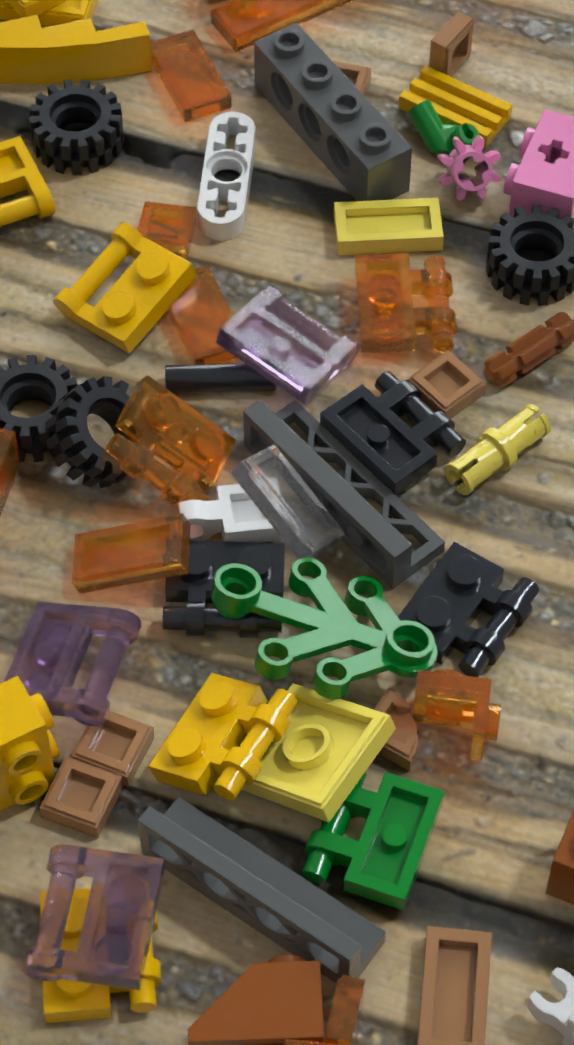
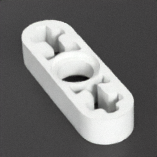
M240 112L222 113L216 116L209 126L197 206L198 225L203 235L216 241H227L237 237L244 230L256 138L253 120ZM230 135H236L235 150L226 149V141H228ZM231 169L237 171L241 176L234 181L224 182L216 179L214 174L220 170ZM219 201L228 202V211L225 213V217H217Z

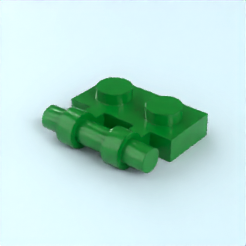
M365 772L331 821L326 822L322 820L319 830L311 832L304 849L308 858L302 871V876L311 883L322 885L326 882L331 866L339 864L348 867L344 878L343 891L404 911L440 813L445 791L385 772L376 793L362 788L367 775ZM356 816L367 819L359 841L343 836L349 819Z

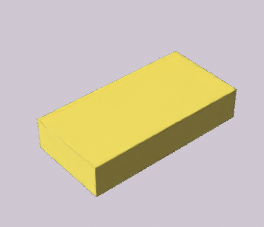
M438 197L334 202L337 256L443 251L444 235Z

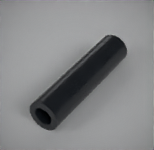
M276 363L165 365L166 393L276 390Z

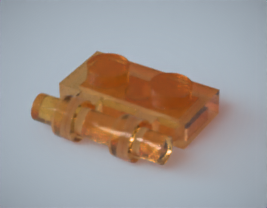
M408 253L355 255L354 271L361 353L416 351V334H426L430 337L432 349L436 353L443 354L447 350L451 351L454 348L453 335L456 334L458 329L456 313L450 309L449 297L453 294V282L451 274L446 271L445 260L442 257L431 256L424 261V269L410 270ZM413 296H422L428 301V307L414 308Z
M147 375L136 383L115 424L118 429L133 439L132 442L121 434L116 433L108 442L105 452L121 462L120 469L133 479L142 477L162 492L161 498L174 508H179V503L187 500L210 501L209 497L195 488V484L206 490L217 483L236 439ZM154 455L158 456L160 459H162L171 467H173V470L171 471L166 466L161 464L159 461L154 459Z

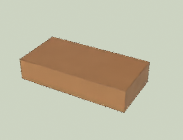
M427 926L417 1045H485L492 932Z

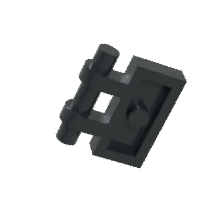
M386 371L375 382V388L382 395L376 397L368 388L361 384L320 413V424L397 495L437 466L438 453L432 447L439 446L450 457H454L463 450L466 440L454 430V421L444 412H434L420 399L421 392L408 380L400 381L390 371ZM406 415L416 426L410 428L399 417Z
M169 540L165 583L166 602H185L187 607L164 606L163 630H186V636L202 637L205 636V631L240 632V638H258V632L282 633V622L249 612L242 618H228L220 614L216 607H207V603H213L211 591L215 573L220 567L232 563L244 564L253 568L262 580L261 591L283 597L285 543Z
M453 542L398 618L400 621L410 620L418 622L432 632L437 647V663L442 665L454 648L464 653V657L458 664L459 669L466 676L476 679L487 665H495L506 649L504 640L512 629L522 626L533 611L531 602L539 593V587L531 579L522 577L512 590H500L498 587L503 581L504 568ZM481 610L493 616L485 628L475 629L470 626Z

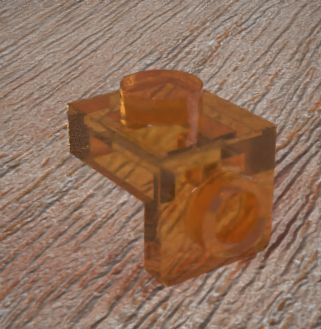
M440 669L434 672L418 670L413 711L415 722L473 729L470 759L482 760L485 740L497 741L501 704L489 703L492 679L464 676L462 673L450 669Z

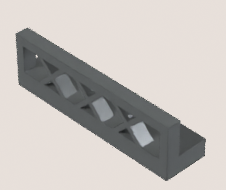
M261 399L243 411L244 445L392 589L444 552L445 541L296 400L276 413ZM295 423L308 435V444L289 425ZM328 463H337L345 471V480ZM364 498L375 499L383 507L382 515ZM389 514L395 519L388 518ZM402 534L412 535L422 546L412 553V544Z
M178 797L164 815L149 806L138 819L141 852L144 856L291 954L301 956L306 961H320L321 974L346 991L351 989L385 943L386 932L182 798Z

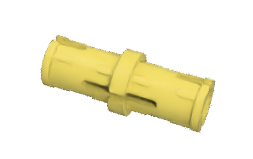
M528 404L521 412L498 429L488 428L478 438V444L454 462H450L445 466L444 472L451 486L462 478L464 482L457 486L456 491L462 495H468L475 487L499 469L501 471L510 469L516 464L520 453L551 432V425L547 416L543 413L533 421L531 417L537 414L540 408L533 404Z

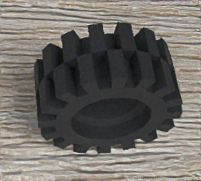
M81 79L80 87H73L72 80L63 81L64 89L61 90L55 84L47 87L48 96L40 92L35 97L36 104H31L29 109L32 144L36 157H41L42 164L47 168L54 163L55 172L64 174L67 167H72V175H81L82 167H88L91 174L99 171L98 162L103 163L106 167L112 164V155L119 156L122 151L121 144H124L122 109L120 102L117 103V96L112 91L106 94V86L100 83L94 89H91L90 80ZM73 123L93 125L86 130L77 132L61 129Z
M532 205L531 213H526L524 206L514 208V217L505 212L500 216L499 224L494 222L488 241L486 273L488 278L492 277L491 285L496 291L504 287L503 296L512 300L515 294L521 295L520 304L529 306L530 297L538 299V306L548 305L550 295H552L557 303L564 299L565 291L570 294L574 291V219L567 214L560 220V210L553 207L550 208L548 214L541 213L542 205ZM525 249H539L551 254L554 258L548 261L536 262L522 258L517 252Z
M27 355V364L19 365L17 357L8 359V370L5 371L0 366V455L6 458L10 451L13 450L14 461L24 462L26 453H33L34 462L44 461L42 452L48 450L46 440L55 434L54 432L45 431L46 421L53 417V415L49 414L51 408L45 413L31 418L17 417L10 414L9 411L18 403L27 400H41L53 406L59 402L60 398L77 387L78 383L75 377L70 378L69 369L63 364L56 370L54 359L46 357L43 364L38 365L36 355ZM58 448L49 450L53 458L61 454Z
M103 376L97 381L95 377L87 379L60 398L59 402L53 405L49 412L53 417L46 421L45 431L54 432L55 434L46 440L48 450L58 448L61 454L53 458L56 465L60 467L67 462L71 468L66 473V476L74 481L81 475H84L82 482L84 486L92 487L99 483L100 488H105L114 483L117 484L146 465L150 460L148 455L155 451L157 443L149 439L158 434L157 424L146 423V420L154 415L150 406L141 410L137 403L144 397L138 390L130 396L126 394L129 384L125 381L120 380L112 386V377ZM89 414H95L109 424L116 440L114 451L102 448L92 438L87 426V416Z

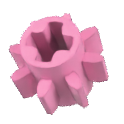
M479 135L473 139L472 145H464L455 136L453 137L455 149L449 156L446 154H438L437 156L447 166L448 171L442 174L438 181L442 186L456 182L455 197L460 201L465 198L467 191H475L482 199H485L486 191L484 187L488 185L490 180L493 182H501L502 180L493 171L492 163L498 161L501 155L496 150L483 154L484 138ZM469 156L476 163L481 162L474 167L476 176L468 179L463 173H459L464 169L462 160Z

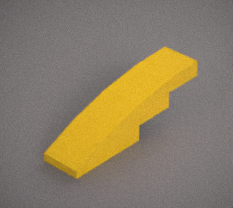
M38 15L0 22V84L63 83L65 80L81 82V79L94 81L152 71L150 34L145 21L100 31L95 30L91 18L46 28L41 27Z

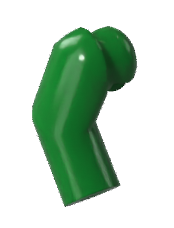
M430 100L419 103L407 112L427 149L433 154H446L449 156L455 149L453 145V137L455 136L464 145H472L473 139L479 135L476 127L469 123H464L463 126L442 123Z

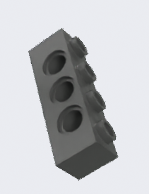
M297 22L254 42L255 87L356 201L392 200L409 191L412 147Z

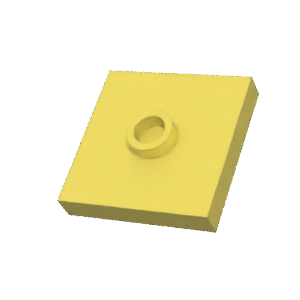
M292 683L287 691L295 696L297 704L288 716L291 724L281 740L277 742L272 741L260 759L263 767L251 785L244 784L241 790L330 822L396 730V727L389 714L340 698L327 699L320 696L315 690Z

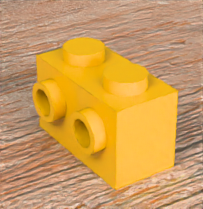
M18 676L0 684V811L15 804L24 805L40 798L51 786L55 778L53 760L60 757L58 746L49 730L55 727L45 700L40 693L29 696Z

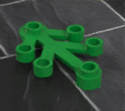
M309 557L297 559L291 568L288 581L289 587L299 596L310 597L318 608L316 609L261 591L262 580L260 575L247 565L238 563L227 564L220 567L215 573L211 599L218 612L223 616L238 619L252 612L309 631L285 639L268 638L259 644L254 664L257 672L265 678L272 680L282 679L289 674L293 662L351 645L366 650V652L344 660L335 657L324 658L317 664L312 682L314 690L324 698L339 699L347 694L350 682L388 670L402 677H420L430 672L435 665L437 647L432 632L418 622L410 620L400 621L382 596L383 588L381 584L371 577L358 576L351 579L343 602L326 578V567L320 561ZM303 576H309L313 579H307ZM358 594L366 595L369 598L362 597ZM352 613L359 616H368L375 628L358 623ZM268 657H277L281 661L271 660ZM326 676H333V677H336V678L339 679V680H337V681L331 680V679L327 678Z

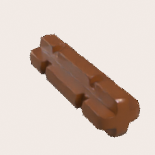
M559 312L545 321L546 327L539 325L506 346L507 353L501 350L486 359L483 371L486 379L490 380L496 388H503L517 379L515 373L525 374L557 353L555 347L563 349L574 341V320L567 313Z

